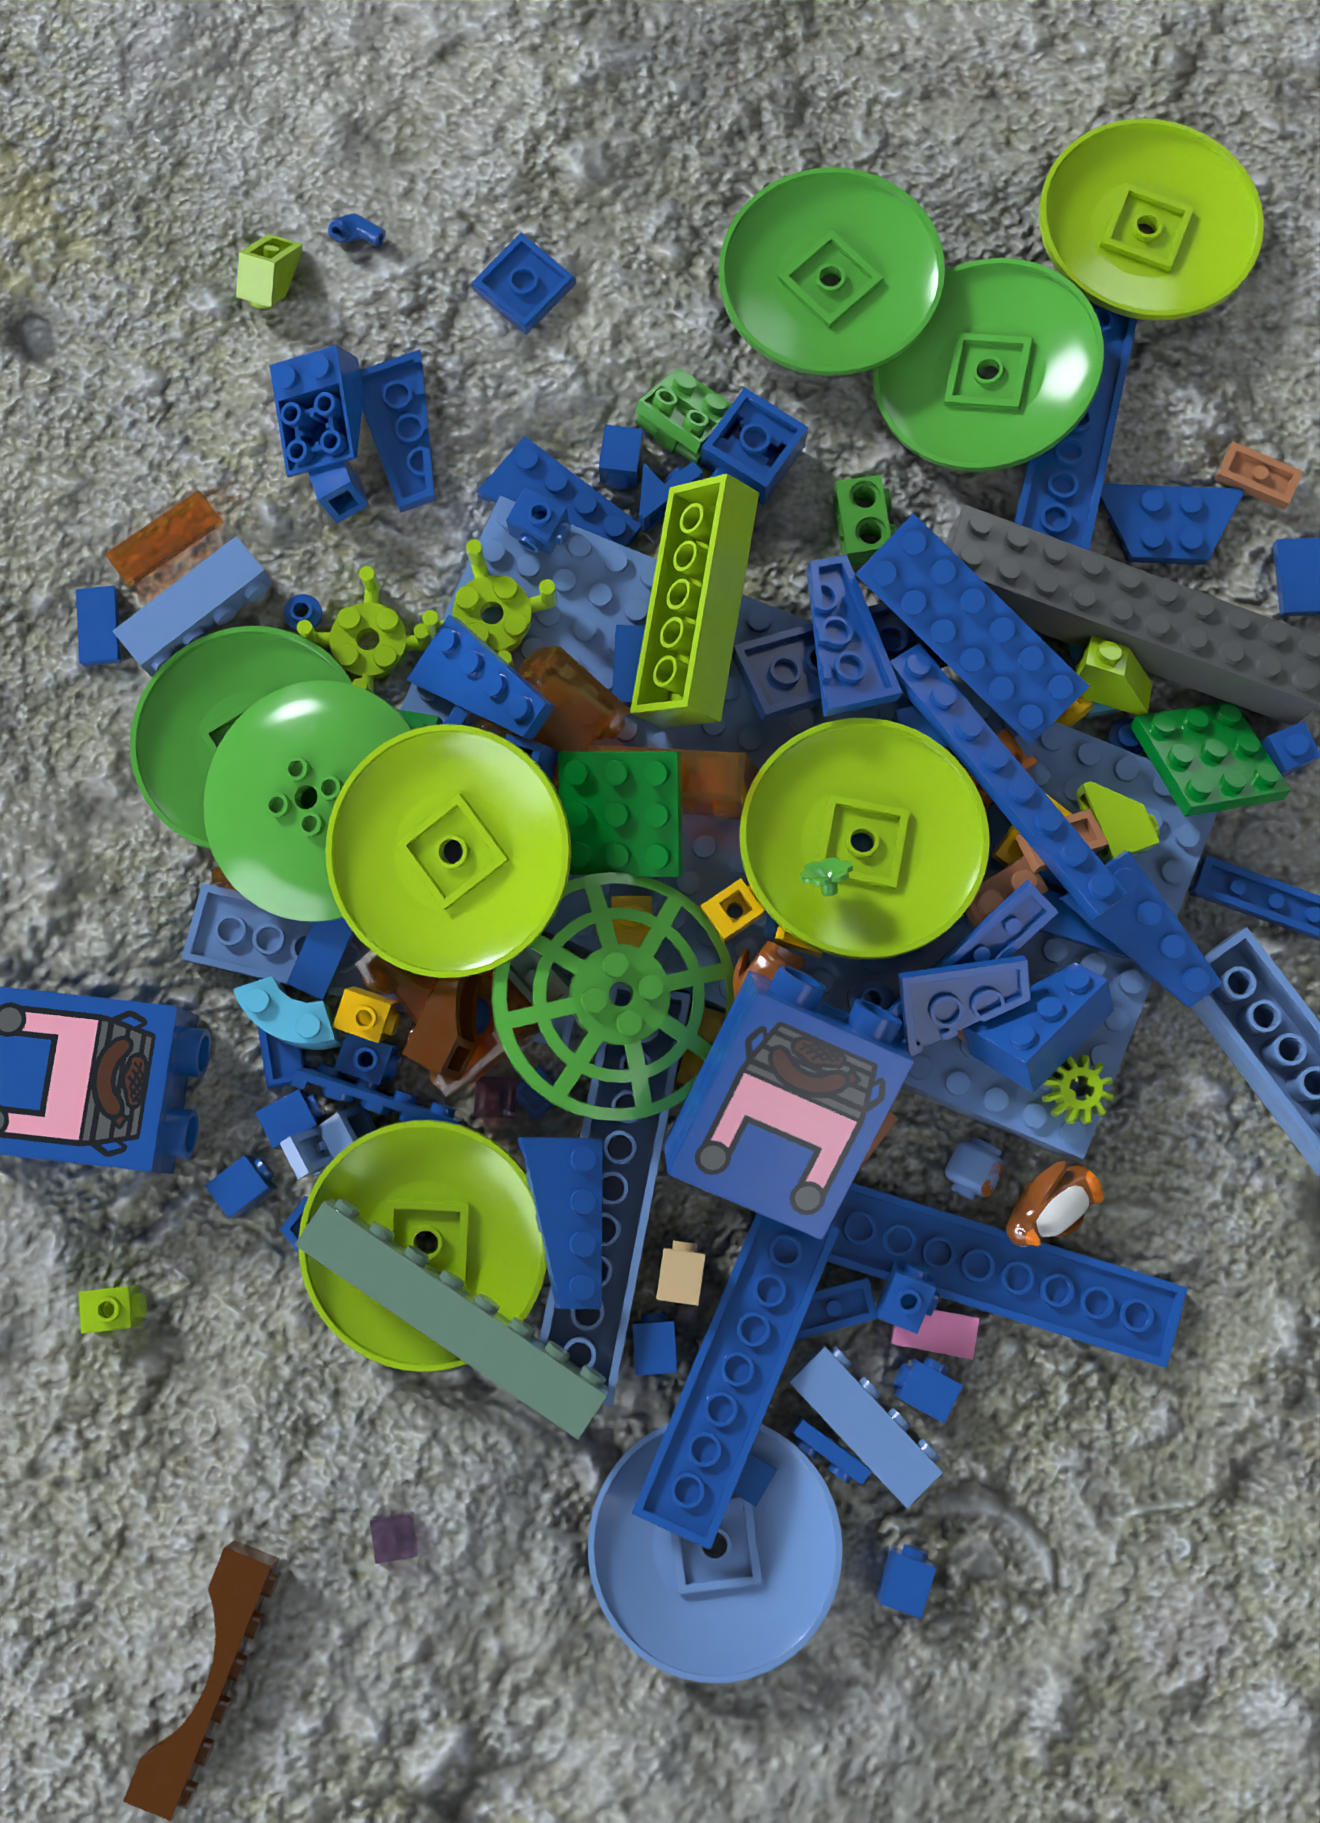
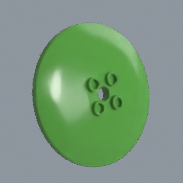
M837 167L816 168L797 172L773 182L755 194L742 207L729 226L719 259V286L722 301L732 324L739 334L757 352L772 362L797 372L818 376H844L861 373L886 364L902 354L922 335L935 315L940 302L945 275L942 244L937 230L924 209L903 189L888 180L864 171ZM825 275H835L840 279V283L830 287L824 285L820 279Z
M1012 258L982 259L955 266L945 271L940 302L926 330L898 357L873 369L874 391L880 412L893 435L907 449L937 466L965 472H986L1006 469L1028 462L1047 452L1066 438L1083 419L1093 403L1100 386L1104 366V342L1101 326L1092 305L1085 295L1066 277L1046 266ZM993 366L999 369L998 374L992 379L985 380L978 376L985 367Z
M265 626L233 627L216 631L189 643L171 656L153 675L145 687L134 712L130 732V759L137 785L145 801L160 820L175 833L191 843L211 850L204 822V792L212 759L227 731L248 708L274 691L293 684L315 680L352 684L349 676L340 664L320 646L300 635L278 628Z
M315 680L286 686L270 693L248 708L235 721L219 744L207 775L204 792V822L211 851L218 866L233 887L247 900L271 914L292 920L326 922L344 918L334 899L326 868L325 850L329 819L341 788L359 763L386 741L399 734L413 730L412 726L399 711L379 696L358 686L337 681ZM313 787L317 792V801L312 808L305 809L301 802L302 795L308 788Z

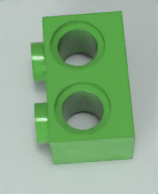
M881 475L835 481L832 499L841 554H847L851 566L864 565L897 531L895 524H889L887 511H891L892 508L891 494L889 488L883 489ZM863 498L868 500L872 506L862 508L856 505L854 500ZM871 534L877 538L878 542L867 544L861 540L860 536Z

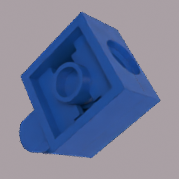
M744 387L703 444L701 466L713 473L711 477L729 474L759 492L758 503L764 506L805 448L809 427Z

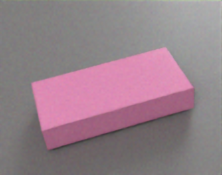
M935 1310L932 1316L925 1314L918 1334L893 1325L890 1343L973 1360L979 1318Z

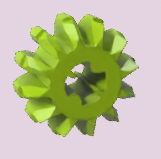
M1085 1054L1079 1057L1077 1063L1072 1055H1070L1062 1064L1063 1067L1060 1066L1052 1074L1055 1078L1049 1077L1042 1084L1045 1087L1052 1088L1051 1093L1042 1096L1043 1102L1055 1100L1057 1103L1052 1108L1051 1115L1056 1117L1065 1111V1123L1069 1125L1074 1124L1078 1116L1083 1124L1092 1123V1113L1097 1116L1105 1115L1107 1111L1100 1101L1109 1102L1114 1097L1110 1092L1103 1091V1086L1113 1083L1112 1077L1100 1079L1098 1076L1103 1071L1104 1064L1099 1062L1089 1069L1090 1059ZM1079 1081V1088L1085 1090V1095L1076 1097V1092L1070 1089V1084Z

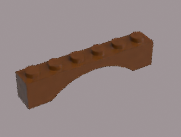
M485 972L464 977L439 978L435 988L427 997L426 1006L416 1026L408 1035L407 1044L402 1054L439 1075L461 1081L479 1045L476 1027L477 1000Z
M233 1540L224 1547L208 1587L214 1612L215 1645L213 1662L206 1686L194 1710L184 1723L171 1735L153 1745L140 1758L123 1802L168 1821H171L181 1808L186 1810L189 1808L199 1785L198 1782L193 1781L199 1765L203 1767L206 1765L215 1744V1740L210 1738L215 1722L219 1724L223 1722L232 1698L226 1696L232 1680L238 1682L246 1666L248 1656L244 1655L243 1651L248 1638L254 1640L263 1623L265 1615L259 1613L265 1597H272L279 1582L281 1573L275 1570L280 1558L236 1540Z

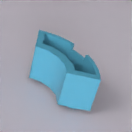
M273 976L233 989L236 999L246 1015L258 1027L278 1040L295 1047L311 1050H323L342 1046L338 1029L332 1028L335 1020L332 1009L324 1001L305 1003L291 999L283 985Z

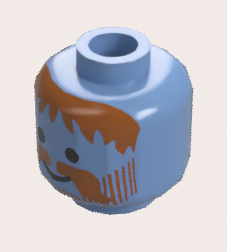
M972 1137L970 1142H959L945 1168L946 1177L954 1183L950 1190L970 1201H973L975 1195L981 1197L991 1196L1005 1169L1004 1161L1000 1158L1002 1152L989 1143Z

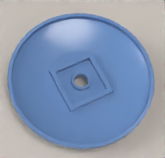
M668 1424L640 1439L621 1457L609 1473L598 1494L592 1512L588 1536V1562L596 1597L604 1615L623 1642L649 1664L668 1674L703 1683H731L762 1675L783 1664L807 1644L824 1621L834 1600L841 1574L843 1546L838 1512L832 1495L824 1479L807 1456L784 1436L761 1424L750 1452L775 1467L777 1471L756 1507L733 1493L718 1529V1532L727 1540L726 1550L719 1556H710L701 1545L631 1514Z

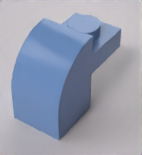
M357 1105L337 1112L317 1127L289 1136L280 1142V1145L299 1180L312 1174L314 1176L321 1174L341 1151L364 1135L377 1130L367 1109Z

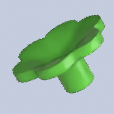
M834 857L824 859L821 862H811L805 865V871L800 873V878L804 883L820 886L823 896H833L838 893L837 882L849 878V873L853 870L852 862L841 861L839 858Z

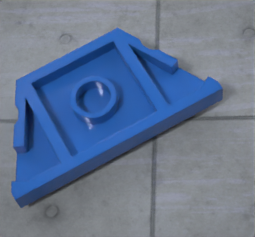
M1103 483L1100 500L1109 516L1107 522L1113 533L1119 537L1121 541L1120 547L1128 562L1205 565L1241 500L1243 489Z

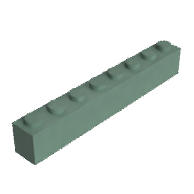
M339 1198L337 1202L329 1199L321 1204L294 1244L295 1246L576 1439L580 1438L607 1397L609 1388L603 1384L606 1380L604 1376L587 1365H584L581 1369L568 1360L570 1354L558 1344L549 1341L547 1345L532 1336L535 1330L523 1320L514 1317L510 1321L497 1312L500 1306L488 1296L479 1293L475 1297L462 1288L465 1282L456 1274L446 1269L440 1273L427 1263L430 1258L419 1249L411 1245L405 1249L392 1239L395 1234L384 1225L375 1221L372 1225L368 1224L358 1217L360 1210L352 1203Z

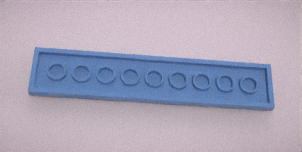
M202 883L181 959L186 962L259 979L273 976L281 984L288 985L286 983L313 922L292 920L271 914L247 900L238 891ZM354 934L328 995L342 998L346 988L356 986L399 1001L397 1011L421 1015L425 1007L414 1004L440 977L424 976L401 969L375 954ZM555 964V966L562 972V974L571 982L573 974L567 971L566 969L562 968L561 966ZM495 969L484 973L479 991V996L491 1008L493 973ZM508 978V1012L533 1006ZM573 1014L551 1019L557 1034L568 1048L576 1021ZM538 1023L512 1028L522 1040L548 1045L540 1032Z

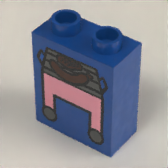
M779 965L773 980L749 970L664 1143L668 1175L823 1240L914 1060L900 1037L896 1035L902 1025V1021L886 1009L871 1002L856 999L848 1014L821 1002L820 999L826 987L802 971L786 965Z
M0 987V1155L174 1174L176 1158L189 1159L193 1154L197 1141L198 1113L196 1110L184 1109L189 1076L201 1078L206 1072L211 1051L209 1030L197 1028L198 1015L178 1006Z

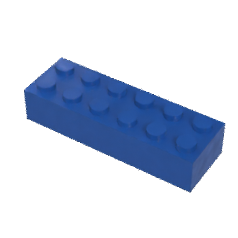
M914 513L855 574L1029 745L1090 687Z

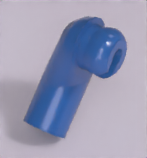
M355 213L339 217L328 225L329 236L338 243H347L363 238L379 247L386 236V230Z

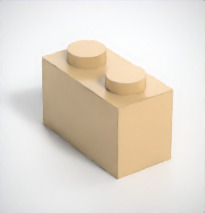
M673 1240L672 1248L664 1247L657 1300L698 1306L705 1254L697 1252L698 1244Z

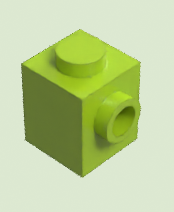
M140 1285L80 1291L81 1334L143 1326L142 1318L146 1317L147 1300L145 1294L140 1293Z

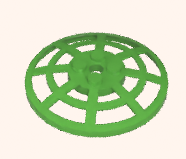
M620 872L589 874L568 881L563 897L584 889L591 912L568 923L552 940L540 935L528 947L542 955L533 980V1006L508 1012L507 984L512 960L495 968L491 999L494 1023L502 1048L514 1069L534 1091L550 1103L572 1114L595 1120L626 1121L646 1118L668 1110L687 1098L699 1072L682 1088L655 1102L651 1100L648 1078L670 1067L687 1049L705 1061L712 1045L697 1034L704 1012V984L725 979L727 990L726 1019L734 1002V967L726 944L719 937V933L700 907L680 891L661 881L645 876H631L628 873ZM601 885H636L656 891L666 896L667 899L657 917L632 908H608ZM681 906L692 914L705 929L718 952L721 963L700 967L689 944L678 931L671 927ZM612 920L637 922L650 927V930L640 947L618 944ZM595 924L601 945L600 949L581 959L563 948L564 944L577 932ZM664 938H667L679 951L686 963L687 971L666 975L661 964L654 958ZM554 962L571 972L573 976L569 986V998L547 1003V980L550 968ZM615 983L626 985L630 991V1000L624 1007L616 1006L610 1000L609 991ZM692 987V1009L689 1022L685 1026L667 1014L670 1005V991ZM573 1014L578 1025L587 1033L575 1053L560 1039L551 1019ZM538 1023L540 1032L548 1046L560 1060L567 1064L553 1086L544 1080L527 1061L516 1041L512 1028ZM659 1028L675 1039L677 1043L664 1056L646 1065L641 1040L649 1037ZM601 1043L624 1045L629 1069H606L589 1062ZM581 1074L604 1082H631L635 1107H599L580 1102L568 1096Z

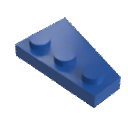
M1023 955L898 973L905 1043L911 1057L923 1052L922 1048L940 1039L946 1041L958 1035L957 1031L980 1020L986 1022L1031 1000L1028 961Z

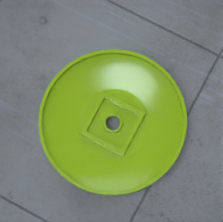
M1140 118L1115 121L1097 127L1080 136L1059 155L1052 165L1045 180L1039 202L1040 234L1047 254L1057 271L1070 280L1088 300L1113 313L1141 320L1164 321L1187 318L1220 304L1244 282L1256 262L1263 241L1264 215L1258 191L1242 164L1224 146L1211 137L1191 127L1166 120ZM1147 224L1153 228L1155 233L1144 234L1138 229L1137 225Z
M839 719L822 723L791 738L769 757L757 773L747 793L741 815L740 851L742 863L752 891L762 907L780 927L799 941L822 952L844 958L862 960L891 958L922 948L939 938L961 918L972 903L984 878L989 856V826L981 796L964 767L948 750L929 736L903 724L882 719ZM857 833H864L872 839L873 848L867 852H859L852 847L851 837ZM832 857L839 858L841 861L852 862L853 870L849 873V878L837 882L838 893L833 896H823L820 886H814L812 883L801 881L800 873L805 871V865L811 862H821Z
M452 724L430 725L407 731L386 741L364 758L350 774L341 788L329 819L325 850L326 868L329 884L342 916L351 930L371 951L385 961L415 974L440 978L464 977L480 974L509 962L534 943L546 929L562 901L567 886L571 864V837L567 816L554 785L542 768L525 751L512 742L479 728ZM451 840L458 841L463 849L461 859L454 864L449 863L444 856L445 845Z
M411 1120L398 1122L374 1130L351 1143L327 1165L317 1179L304 1207L299 1237L324 1201L333 1199L337 1202L339 1198H343L360 1210L358 1217L368 1224L372 1225L375 1221L390 1229L395 1234L392 1240L405 1249L409 1245L419 1249L416 1244L417 1234L422 1231L432 1232L437 1237L438 1247L433 1252H423L430 1258L427 1263L440 1273L446 1269L456 1274L465 1282L462 1288L475 1297L482 1293L491 1298L500 1306L497 1312L510 1321L514 1317L524 1321L530 1313L544 1282L547 1270L544 1256L546 1252L541 1232L538 1230L535 1217L537 1215L532 1191L529 1190L526 1172L503 1147L492 1139L470 1128L445 1121ZM299 1248L301 1274L313 1306L329 1329L354 1351L382 1365L416 1372L447 1370L467 1364Z

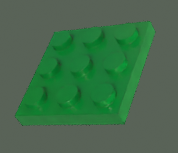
M1224 702L1137 715L1130 725L1184 817L1281 801L1291 791L1235 704Z
M681 751L558 752L559 797L567 816L571 837L569 875H589L606 872L654 877H680L683 875Z

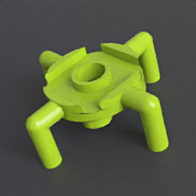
M471 539L466 544V550L474 580L456 592L452 616L460 619L515 669L511 651L523 642L522 639L530 630L532 613L556 606L558 600L555 584L550 579L541 581L539 584L540 595L528 598L525 591L512 577L489 574L481 542ZM489 607H498L504 612L502 619L496 624H488L482 620L483 612ZM427 610L422 615L428 635L434 638L445 620L440 621L438 614L434 610Z
M363 566L359 570V577L365 587L364 603L341 609L331 628V632H316L308 620L298 622L297 631L300 636L312 641L321 648H331L335 660L348 674L356 678L351 685L358 686L374 694V680L382 679L389 675L390 671L403 662L408 650L425 651L433 638L428 635L423 623L417 624L414 627V635H407L404 624L396 611L379 604L380 583L373 568ZM367 633H374L379 636L378 645L371 650H364L359 647L361 637Z

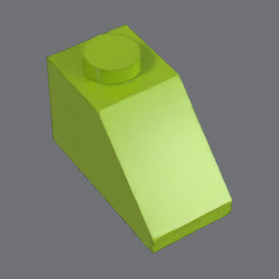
M267 234L240 251L236 297L248 300L251 306L262 309L270 308L285 298L302 254L303 244Z
M1091 635L1074 670L1090 686L1080 697L1134 715L1148 714L1153 684L1130 647Z
M1092 781L1082 784L1074 793L1081 811L1091 809L1109 843L1102 851L1098 852L1104 865L1124 850L1130 851L1132 856H1136L1151 850L1160 843L1158 839L1160 835L1158 823L1152 814L1147 813L1144 804Z

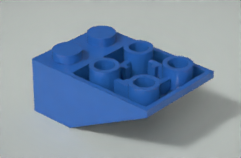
M333 345L269 365L287 477H293L356 459L364 399L358 358L338 345Z

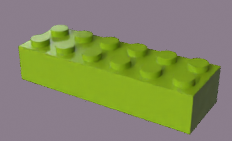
M729 474L718 475L669 488L630 714L662 728L721 722L759 492Z

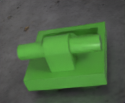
M678 367L639 400L635 410L639 416L635 424L655 437L654 442L671 454L677 452L688 461H694L698 465L701 462L703 444L732 404L722 395L715 393L696 380L694 376Z

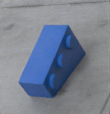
M1076 962L1030 986V1001L986 1022L980 1020L963 1028L970 1055L1034 1093L1114 1011L1108 979Z

